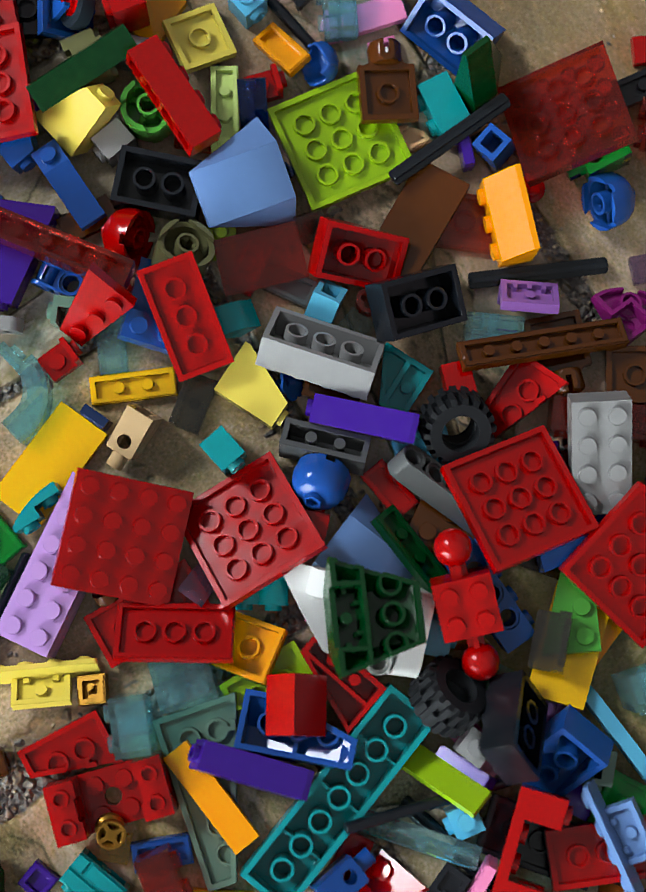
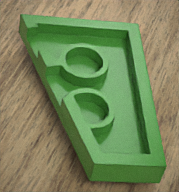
M560 571L542 656L601 652L597 606Z

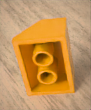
M519 163L483 178L479 186L480 189L476 190L479 206H484L486 216L483 217L486 234H491L492 244H489L490 255L493 261L497 260L498 268L530 262L541 248L521 164Z

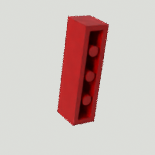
M157 34L127 50L126 64L188 156L192 157L219 140L222 126L218 117L214 113L210 114L205 107V99L198 89L194 90L188 82L189 76L184 67L178 66L172 58L173 53L170 46L165 41L161 42Z

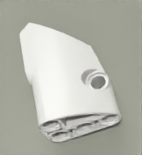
M301 564L283 576L323 652L329 654L323 601L326 568ZM420 588L427 640L435 601L431 593ZM427 642L365 669L374 675L390 674L416 679L421 670Z

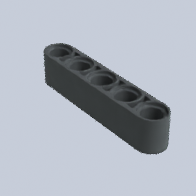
M412 444L406 445L388 462L387 467L390 475L474 537L440 472L443 465L419 447Z

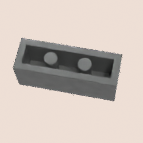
M286 417L279 442V457L299 461L302 456L307 454L322 453L327 455L326 459L334 463L336 459L341 461L350 473L363 476L371 437Z

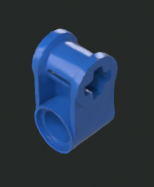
M42 256L40 269L36 277L31 279L30 283L52 294L75 297L78 289L74 292H68V285L72 281H79L80 287L84 278L78 272Z

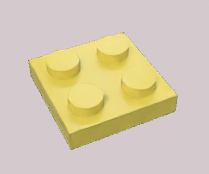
M214 3L162 21V27L179 64L184 67L187 74L236 57L237 50Z

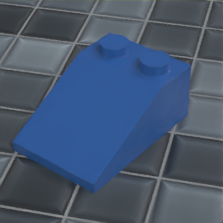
M141 257L137 271L151 266V259ZM136 273L130 293L137 298L135 306L124 314L117 339L168 355Z
M569 704L546 723L540 780L523 784L565 796L609 765L614 741Z

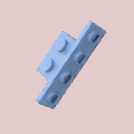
M588 780L582 788V799L585 806L591 809L595 817L597 833L600 837H604L607 843V852L611 863L617 865L621 874L622 888L625 892H644V887L634 864L646 861V822L633 796L606 806L595 780Z

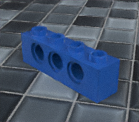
M469 537L472 542V553L466 561V565L472 561H477L479 567L489 566L476 539ZM489 566L500 613L505 609H510L511 611L510 619L503 623L504 631L491 633L500 648L509 654L537 634L532 627L535 622L526 609L521 611L516 604L519 598L509 585L506 587L499 579L503 576L502 573L494 575Z

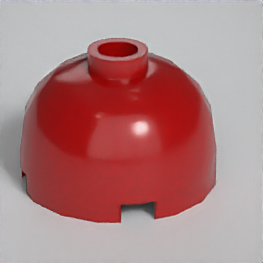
M126 207L115 211L102 226L101 235L104 249L113 260L119 263L139 266L141 257L147 258L152 249L153 242H148L150 232L155 233V224L153 217L147 211Z

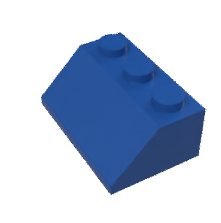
M418 0L400 32L456 76L462 54L465 50L486 35L496 45L506 29L469 0Z

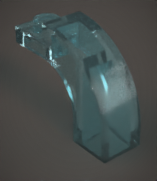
M3 341L0 344V355L19 374L23 385V395L17 408L1 423L21 444L28 446L51 414L53 404L52 384L47 371L33 354L23 361L26 355L15 344L10 347Z

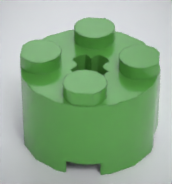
M136 79L132 80L123 89L120 97V102L122 103L120 111L127 129L140 140L152 143L162 142L172 133V130ZM153 107L155 108L153 111L145 112L146 109L151 110Z

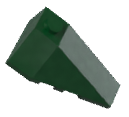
M488 35L463 52L454 82L470 114L495 98L498 91L502 54Z

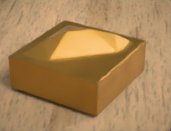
M100 673L77 676L78 706L85 707L110 703L108 674Z

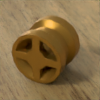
M108 812L97 819L95 832L98 844L106 850L119 848L126 839L123 818L116 813Z

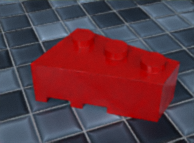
M313 635L300 650V653L313 674L327 675V699L349 734L387 688L366 669L339 679L330 655L322 651Z

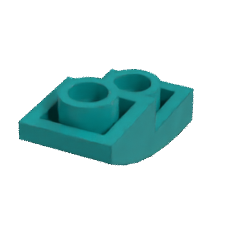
M52 481L26 504L12 527L15 533L29 535L41 527L39 522L44 520L45 517L40 508L48 509L55 505L59 500L58 496L63 492L58 483Z

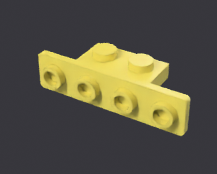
M80 656L75 660L65 661L50 659L44 663L24 661L12 666L0 665V684H11V708L13 710L72 705V678L100 674L101 668L97 658L90 656Z

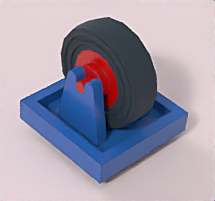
M37 0L38 35L63 40L89 27L93 29L96 0Z

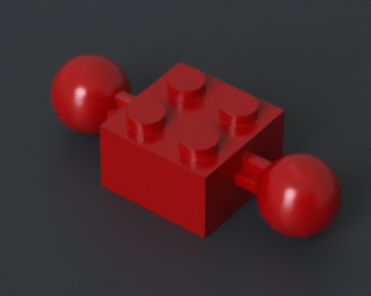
M448 528L437 535L433 546L436 558L442 564L448 566L450 574L430 578L435 606L445 644L466 639L468 647L462 655V668L470 678L477 681H485L492 678L500 666V658L496 649L485 643L484 639L486 634L504 631L488 565L467 569L466 561L472 553V542L469 536L460 529Z

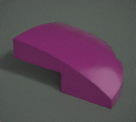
M618 287L606 289L593 295L591 301L602 320L621 317L630 341L629 344L646 332V291L639 290L637 294L632 292L623 293L624 288Z

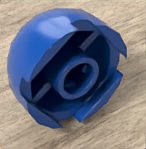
M614 172L598 173L587 178L589 181L584 183L581 188V202L584 213L586 214L589 210L594 221H591L590 224L599 231H608L624 224L632 216L635 207L636 195L631 184L625 177Z
M310 453L302 456L293 470L291 486L301 503L314 510H329L339 505L345 498L351 482L348 468L338 459L335 460V463L326 459L327 455L322 453Z

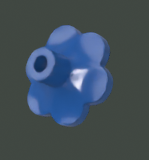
M280 373V379L276 381V385L281 393L286 395L288 401H295L297 397H301L304 380H298L292 376Z

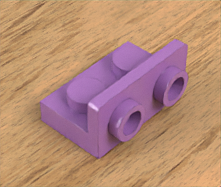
M501 279L497 304L500 305V310L512 312L558 314L560 308L558 283Z

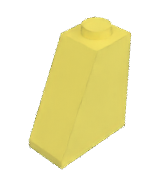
M101 83L87 86L69 95L43 113L41 110L37 111L36 119L69 156L73 157L87 153L93 145L90 138L109 123L122 103L115 97L112 89Z
M245 341L234 358L235 362L229 365L215 386L214 391L273 430L276 425L281 427L286 417H288L290 413L286 410L288 402L267 369L255 365L257 354L251 344Z

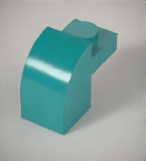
M251 299L234 301L214 308L226 339L241 337L261 326Z

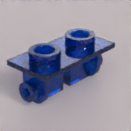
M266 77L237 79L241 129L249 124L252 119L258 117L269 131Z

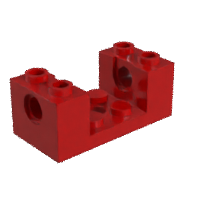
M162 750L56 780L42 788L57 848L87 840L92 833H95L97 819L108 812L120 815L123 818L124 824L145 818V822L175 814L179 804L167 765L163 760ZM116 787L122 792L120 802L111 803L106 797L108 788Z
M522 783L492 892H544V885L510 874L516 875L520 863L521 854L516 852L518 843L525 844L530 824L524 823L525 820L558 831L562 830L563 825L569 826L573 813V806L568 805L569 798Z

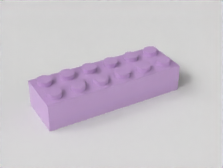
M73 471L0 618L1 636L46 658L56 657L87 593L50 584L75 478V472Z

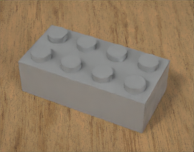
M276 306L262 335L255 365L366 401L386 342H377V338Z
M627 391L567 393L568 469L593 515L608 514L632 488V399Z

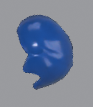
M326 41L307 45L308 48H311L308 53L312 60L302 68L305 81L310 87L323 86L332 82L336 78L339 69V59L336 50Z

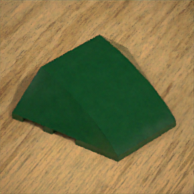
M327 557L323 601L329 655L339 679L427 642L419 581L387 572H376L366 569L362 565H352L337 561V558Z

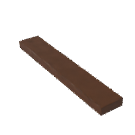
M619 317L460 341L456 344V351L462 371L469 372L627 347L630 341L622 319Z

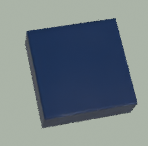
M84 404L80 410V414L103 431H108L113 424L109 419L87 404Z

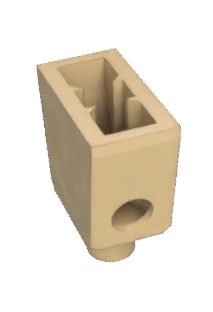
M140 404L127 405L106 444L109 448L113 449L106 463L112 468L122 471L128 459H138L163 418ZM127 436L131 439L130 446L127 443Z

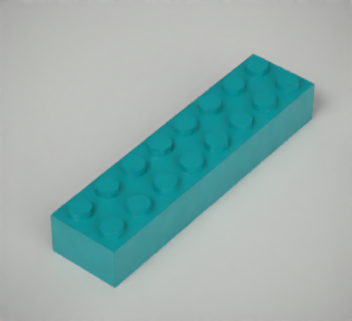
M390 682L386 684L387 689L348 734L358 740L352 771L322 766L313 777L307 801L295 799L242 866L240 876L258 891L304 892L349 835L346 834L343 823L363 817L431 731L414 713L415 709L411 706L409 698Z

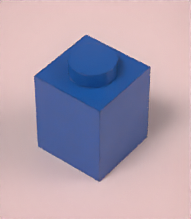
M491 122L472 143L476 154L497 171L516 150L512 139Z

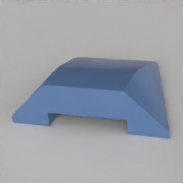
M258 117L252 119L249 124L238 133H235L220 148L212 152L188 172L208 228L295 226L296 195L276 139Z
M367 493L327 544L328 548L322 551L312 564L313 566L326 568L327 557L330 556L337 558V561L352 565H362L364 568L376 572H387L408 579L412 577L411 573L370 523L380 515V512Z

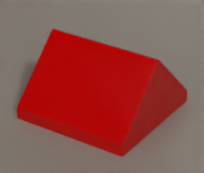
M303 673L267 675L265 736L326 737L327 675Z

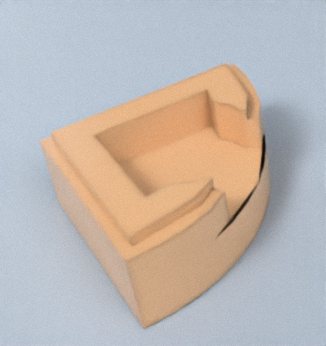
M408 125L398 126L410 153L432 142L431 137L423 130L421 131Z

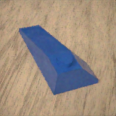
M246 688L233 748L276 760L352 771L357 739L326 723V737L265 736L266 692Z

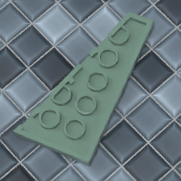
M237 691L152 720L163 756L166 757L187 739L191 744H196L197 739H205L234 747L237 733ZM167 766L208 892L236 883L238 881V854L236 855ZM217 777L237 803V783Z

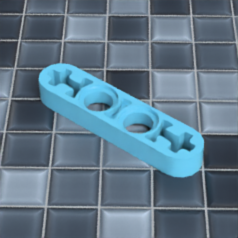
M590 685L585 706L646 783V755L600 695Z

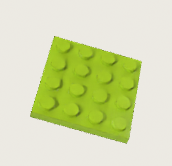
M357 71L267 109L269 119L312 213L390 181L389 171L412 156L397 123L361 124Z

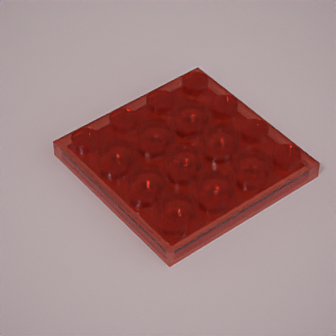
M603 41L498 88V95L504 93L511 102V107L504 111L529 187L639 141Z

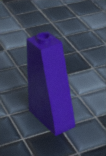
M0 199V312H8V308L18 309L57 226L56 220L60 218V212L56 206Z
M315 393L314 399L308 398L305 416H310V423L407 445L414 444L420 414L317 393Z
M197 739L196 744H192L188 753L189 769L281 797L307 801L315 771L205 739Z

